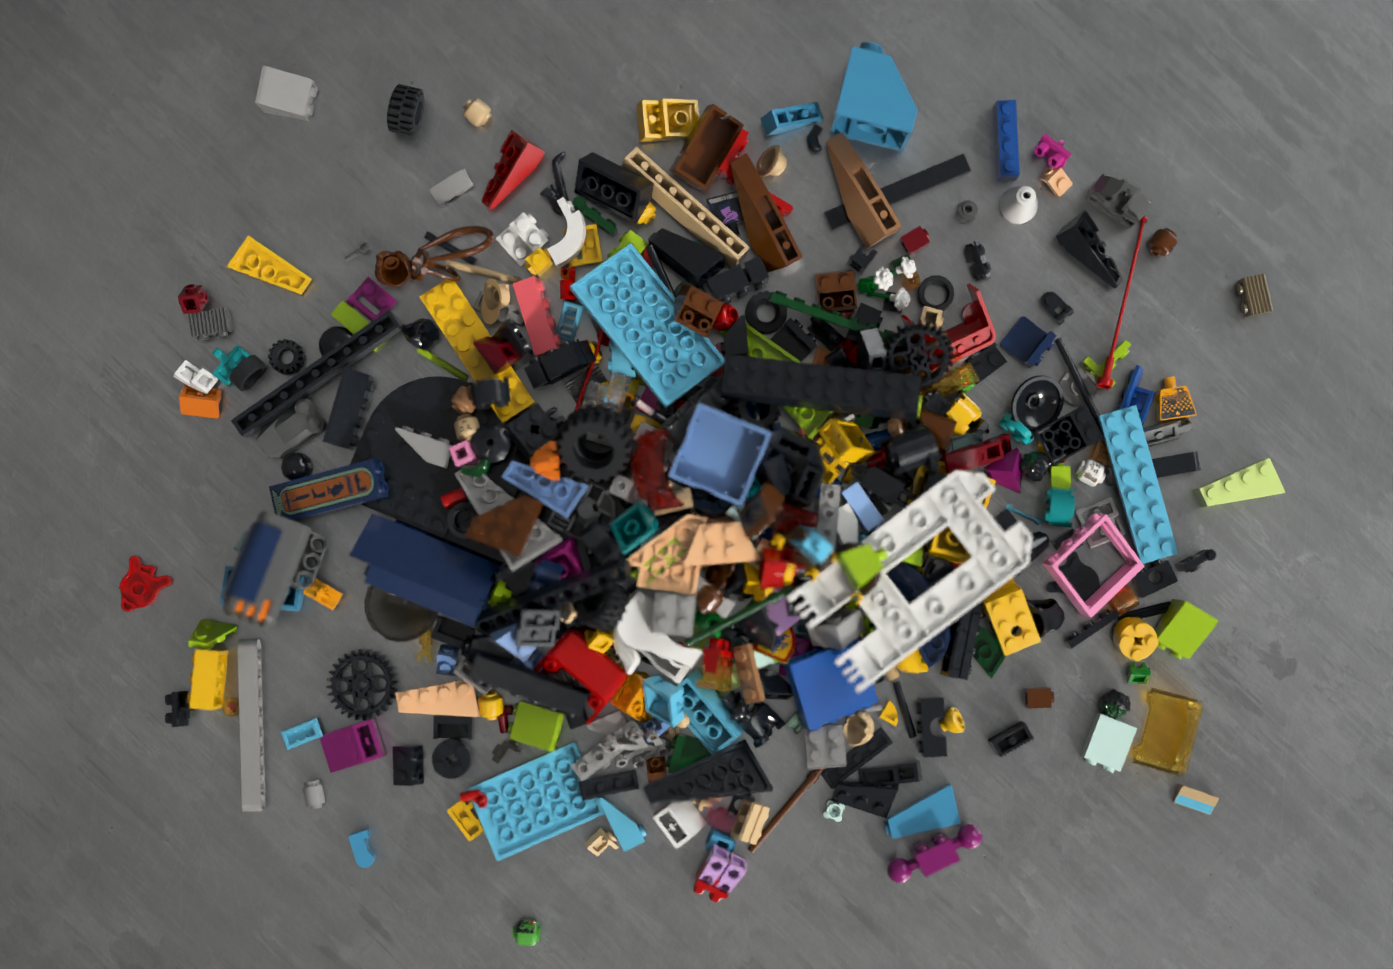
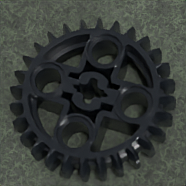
M919 319L918 324L911 320L910 326L904 322L903 329L897 325L898 332L891 331L893 338L887 337L886 341L889 344H884L886 350L885 371L903 374L900 371L901 369L911 368L912 375L918 376L916 373L924 370L926 373L921 376L920 386L923 390H925L926 384L932 388V382L935 381L939 384V377L945 379L943 372L950 373V369L947 366H953L951 360L954 359V354L951 352H954V348L950 346L952 341L947 339L949 337L947 332L942 334V327L936 330L937 324L934 323L930 327L928 320L925 325H922L921 319ZM923 333L930 334L937 340L925 342ZM912 334L920 335L916 340L910 338ZM906 336L908 346L896 347L897 343ZM935 349H942V352L938 355L932 353ZM917 351L920 353L919 359L916 357ZM898 355L904 357L902 361H895L894 358ZM940 363L939 367L930 373L929 364Z
M359 649L357 655L353 650L351 651V657L348 653H345V660L338 658L337 660L340 664L332 665L336 670L329 671L333 677L326 680L332 682V684L326 686V688L332 689V692L327 695L334 696L330 703L337 702L338 704L335 709L342 708L340 713L342 715L348 712L347 718H351L354 714L355 720H358L360 715H362L363 721L367 719V715H369L370 719H373L374 713L380 716V709L386 712L388 709L385 705L391 706L393 704L389 699H396L392 692H396L398 689L393 687V685L399 683V681L393 680L397 673H391L395 667L387 666L390 660L382 661L384 655L377 658V651L370 655V649H367L365 654H363V649ZM359 660H363L366 664L363 671L357 667ZM371 662L378 665L384 674L372 675ZM351 664L352 676L340 678L345 667ZM380 678L386 681L384 689L380 688L377 684ZM341 681H345L347 683L348 687L346 691H342L339 688V683ZM363 681L367 685L362 688L358 684ZM385 692L382 700L374 706L373 693ZM353 694L354 707L348 705L341 695ZM361 699H365L368 702L366 709L360 707L359 702Z

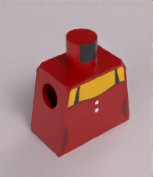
M763 548L758 571L760 588L766 589L792 585L794 574H805V563H796L792 551Z

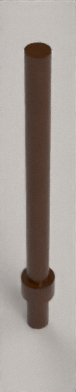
M814 769L813 772L810 771L808 773L807 779L764 828L756 845L751 844L747 848L752 854L808 788L819 780V775L825 769Z

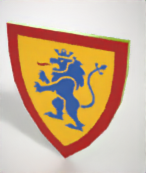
M792 626L781 635H776V646L773 650L755 643L753 651L772 658L776 663L787 664L794 652L796 642Z

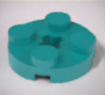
M1005 413L1000 418L998 425L1003 430H1008L1012 433L1011 438L1016 443L1029 445L1034 440V437H1030L1032 433L1019 420L1012 421L1010 419L1012 415Z

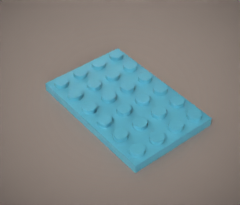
M575 742L467 788L468 791L478 789L488 798V804L485 808H479L475 802H473V805L497 861L605 814L598 800L599 798L584 801L581 799L578 781L581 780L571 768V765L581 758Z

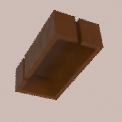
M715 104L706 106L679 152L682 155L677 156L669 169L671 173L699 191L707 190L744 127L743 123L731 115L726 116L727 113Z

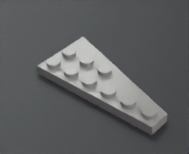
M461 470L454 473L479 515L515 500L484 474L476 478L461 474ZM537 519L521 557L501 551L511 570L514 571L560 543L563 539Z

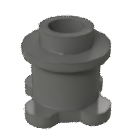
M970 200L959 203L956 219L958 221L967 220L968 222H973L978 211L976 204ZM965 208H968L970 213L966 212Z

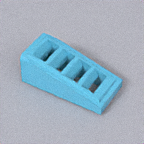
M564 300L556 331L560 339L570 340V342L575 340L584 308L582 303ZM568 307L577 309V312L568 310ZM566 314L575 316V320L566 318ZM564 322H567L574 325L573 327H569L563 324ZM562 329L571 331V335L561 333Z

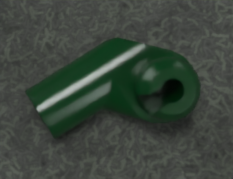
M481 459L473 467L463 465L461 474L476 478L481 477L488 471L490 462L487 459Z

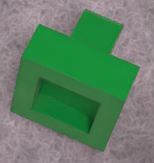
M1131 662L1127 683L1147 684L1151 672L1145 662L1141 663L1140 668H1136L1135 663Z

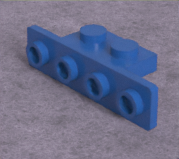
M1136 365L1135 370L1133 369L1130 373V383L1123 391V401L1116 410L1136 405L1143 427L1155 392L1138 387L1144 370L1141 366Z

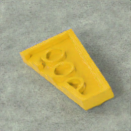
M249 235L226 266L302 295L312 281L310 277Z

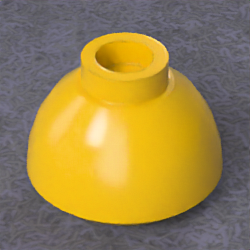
M955 707L949 708L945 712V717L939 721L943 731L948 730L952 733H961L965 730L964 719Z

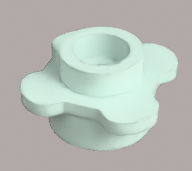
M828 800L826 802V811L823 813L826 819H834L836 822L841 821L842 811L845 809L844 804Z

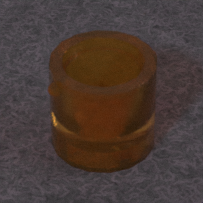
M1127 584L1108 601L1112 610H1116L1119 617L1140 604L1137 596Z

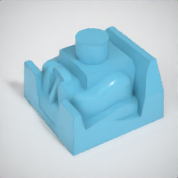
M661 675L651 676L642 681L646 712L674 728L684 719V711L681 710L683 707L682 694L684 693L682 686L679 684L674 686L667 681L663 682Z

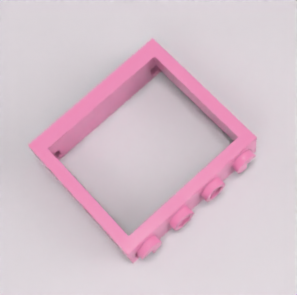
M1094 513L1089 516L1088 521L1083 526L1078 527L1069 539L1064 540L1060 545L1061 547L1049 554L1047 560L1043 563L1079 613L1090 618L1144 567L1109 517L1102 513ZM1100 526L1126 563L1091 597L1083 602L1057 566Z

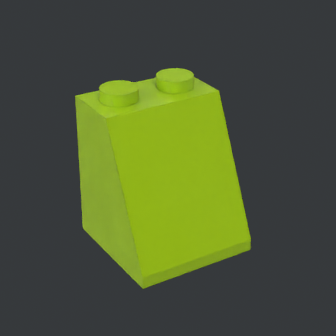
M1172 599L1171 605L1155 629L1158 639L1157 647L1162 650L1167 648L1172 651L1170 655L1179 660L1182 658L1190 659L1219 620L1187 601Z
M520 700L519 704L516 703L513 710V715H516L514 723L510 722L508 733L511 734L510 739L554 752L565 717L564 711L551 710L547 706Z

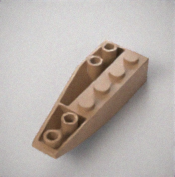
M840 133L826 141L847 217L862 243L866 245L865 248L868 249L900 231L901 223L845 135Z

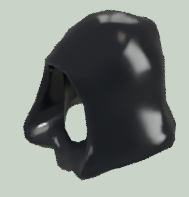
M1055 599L1026 600L1040 638L1061 628L1065 615Z

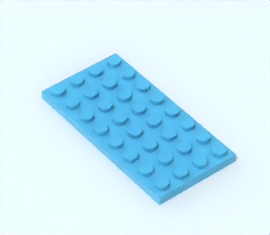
M631 243L570 286V290L665 408L725 365L724 357L708 338L673 321L674 301L676 298Z

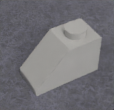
M617 710L593 720L590 725L586 724L588 729L609 736L628 723L625 713Z

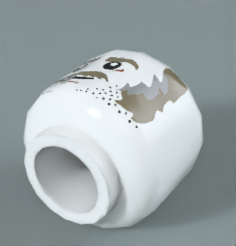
M1090 458L1085 461L1082 460L1076 470L1078 480L1091 487H1094L1097 483L1101 484L1106 477L1104 466Z

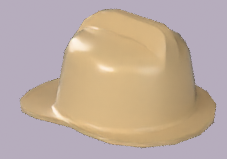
M489 278L484 285L481 316L486 324H493L498 319L500 310L507 307L510 303L508 284H501L495 279Z

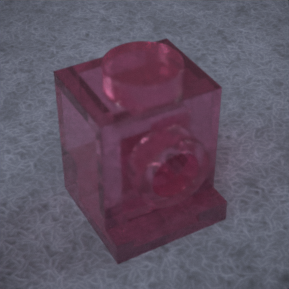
M722 807L718 809L710 808L706 818L709 819L708 825L729 834L737 814L732 813L731 816L729 815L730 811Z

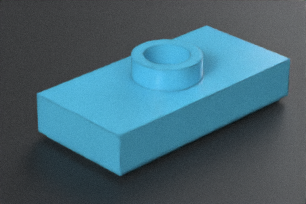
M317 718L280 732L287 750L323 736Z

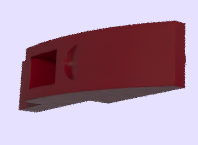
M1003 433L981 443L969 444L944 454L946 473L950 474L955 470L964 471L1003 459L1005 454L1012 451L1009 434Z

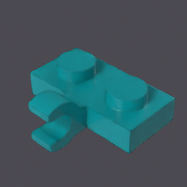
M236 345L228 355L216 347L212 354L222 362L212 374L226 386H229L232 383L229 380L232 371L251 355L239 345Z

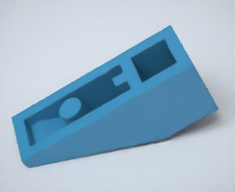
M818 102L774 109L760 118L766 136L781 134L824 120Z

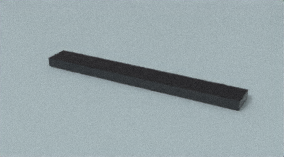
M963 153L882 187L880 190L891 206L971 172V169ZM844 204L824 212L831 230L850 223Z

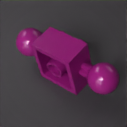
M966 824L958 830L957 836L952 839L946 834H936L931 837V841L927 843L923 841L913 846L914 849L911 850L913 858L909 860L903 858L893 859L887 867V874L893 882L904 883L910 879L912 871L919 868L926 878L961 861L956 850L961 847L965 849L978 847L982 841V833L977 826Z

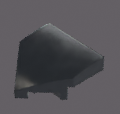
M765 607L741 619L740 635L770 650L775 648V630L779 625L770 620L768 614H766L768 611Z

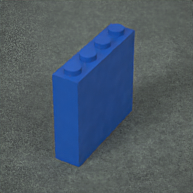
M860 637L850 642L844 649L837 650L836 648L818 647L793 657L787 664H784L802 726L808 730H818L821 728V725L837 722L840 717L854 715L855 711L868 709L873 706L872 704L878 702L873 683L860 693L855 691V687L866 680L862 674L853 682L849 683L847 680L859 671L857 667L847 675H843L842 671L854 664L850 658L845 660L840 666L834 663L835 660L861 642Z

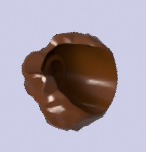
M401 251L379 252L376 256L375 277L382 285L399 287L411 278L410 268L412 260Z

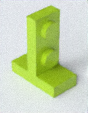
M1124 340L1115 348L1114 362L1118 358L1122 360L1130 352L1128 348L1131 344L1127 340ZM1088 356L1080 362V365L1097 380L1098 377L1103 375L1106 359L1098 366Z

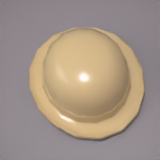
M774 145L760 156L756 169L761 177H767L768 175L778 176L785 170L787 159L781 153V146Z

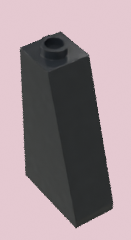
M661 228L648 238L649 245L653 244L659 259L695 288H699L707 279L713 277L724 268V255L666 229Z

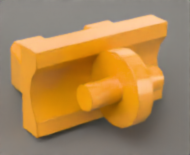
M317 578L314 579L312 586L303 591V594L331 610L335 609L343 595L340 591Z

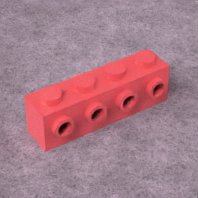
M532 276L512 283L534 355L541 358L545 356V352L551 349H559L561 339L554 329L556 323L548 310L550 309V303L544 297L543 291L545 287L542 280Z

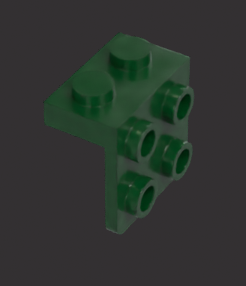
M678 733L677 738L673 737L670 748L674 750L672 756H668L665 767L668 768V773H673L710 756L711 753L698 738Z

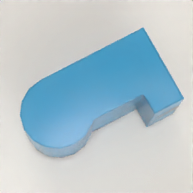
M370 828L348 836L356 863L362 868L371 866L376 858L374 851L370 849L367 839L372 835Z

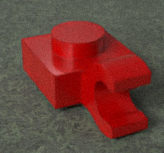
M575 267L561 268V277L564 279L560 280L561 300L578 301V298L570 290V286L576 282Z

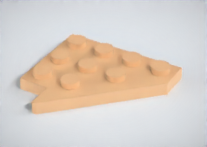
M686 515L630 556L628 560L631 566L640 567L637 587L696 595L700 565L684 566V562L699 525H706L707 517ZM676 538L681 543V545L678 546L676 542H673L669 546L668 543L672 539ZM664 546H667V547H668V548L665 549L660 555H658V552H659ZM681 547L685 548L687 551L678 558L677 555L682 551ZM656 554L657 557L644 568V564ZM670 554V559L665 560L664 558H666ZM675 557L676 560L667 567L666 564ZM650 565H653L652 573L648 571ZM663 567H665V570H664L662 573H660L659 575H656V573H657L660 569H662ZM652 576L656 577L649 584H645Z

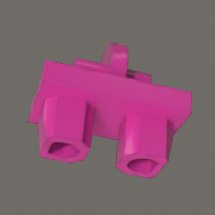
M1046 133L1042 135L1034 150L1038 157L1045 156L1049 159L1048 164L1053 169L1057 167L1064 168L1067 160L1072 155L1063 147L1065 144L1063 140L1057 143Z

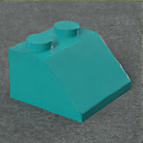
M640 501L610 523L623 554L629 552L654 533L659 525L653 510Z

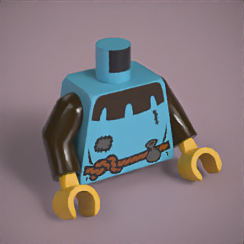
M801 525L784 532L783 535H774L771 545L777 544L776 550H781L785 541L790 542L814 564L805 573V576L807 574L813 576L810 581H815L818 574L832 562L831 551L833 547L815 530Z

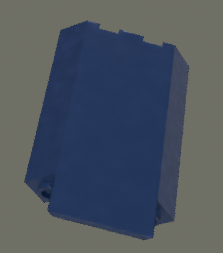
M373 513L349 554L351 557L371 564L367 565L364 576H366L365 583L472 627L477 623L483 605L487 602L492 587L498 580L495 576L499 572L498 568L504 564L501 561L402 521L396 520L392 522Z

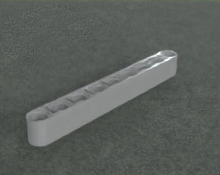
M239 639L237 653L241 801L243 812L264 811L261 643L259 639Z

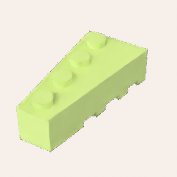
M1270 458L1262 459L1194 489L1201 507L1286 493Z

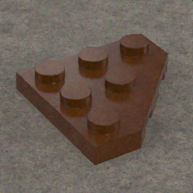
M525 495L474 517L465 536L521 557L543 503Z

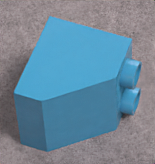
M862 42L860 48L852 46L830 133L835 135L843 133L848 138L904 151L913 132L918 109L891 55L882 54L884 48L881 45L872 42Z

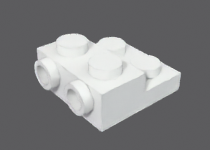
M524 212L511 222L510 226L496 238L521 268L526 263L525 258L538 247L543 250L549 244L547 232L543 228L539 230L535 226L537 221L530 213L526 215Z

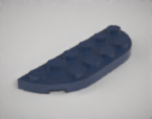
M901 561L886 572V575L909 605L931 589L924 576L908 563ZM949 625L918 648L929 668L943 657L950 641Z

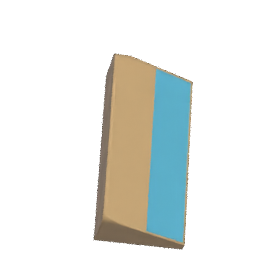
M1179 784L1173 802L1211 815L1219 798Z

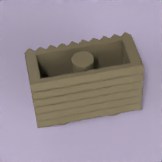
M1265 273L1238 280L1236 289L1237 293L1241 295V311L1243 314L1245 313L1246 318L1273 311Z

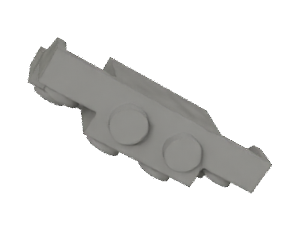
M641 422L634 441L647 448L632 480L618 475L609 489V493L627 501L633 506L639 501L647 505L654 488L658 490L662 479L659 477L662 471H667L670 465L668 458L675 445L667 434Z

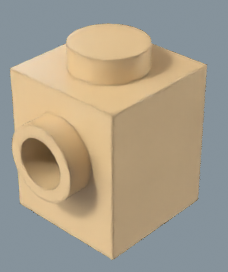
M924 306L921 309L919 319H921L922 325H925L928 320L930 327L936 323L938 329L943 324L944 318L941 317L943 311Z

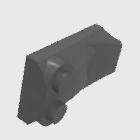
M308 395L298 400L295 405L263 426L256 441L268 458L284 459L288 454L294 453L325 432L328 422Z

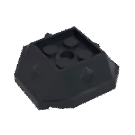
M785 427L771 431V437L758 464L755 476L760 485L764 482L769 483L764 461L770 456L782 454L786 466L790 469L788 473L793 486L791 492L783 495L785 499L781 504L783 506L782 510L791 512L810 507L826 473L818 443Z

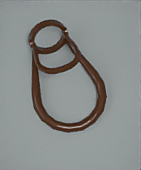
M482 226L456 228L418 248L417 253L411 259V279L420 281L428 273L453 282L461 281V277L457 272L433 262L464 258L484 251L491 246L495 239L493 231ZM478 233L487 237L481 244L472 248L429 258L428 251H425L430 247L464 234ZM417 264H421L420 272L416 276ZM428 266L446 271L453 276L428 269Z

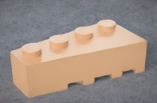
M465 680L395 693L398 710L401 713L480 717L477 689Z

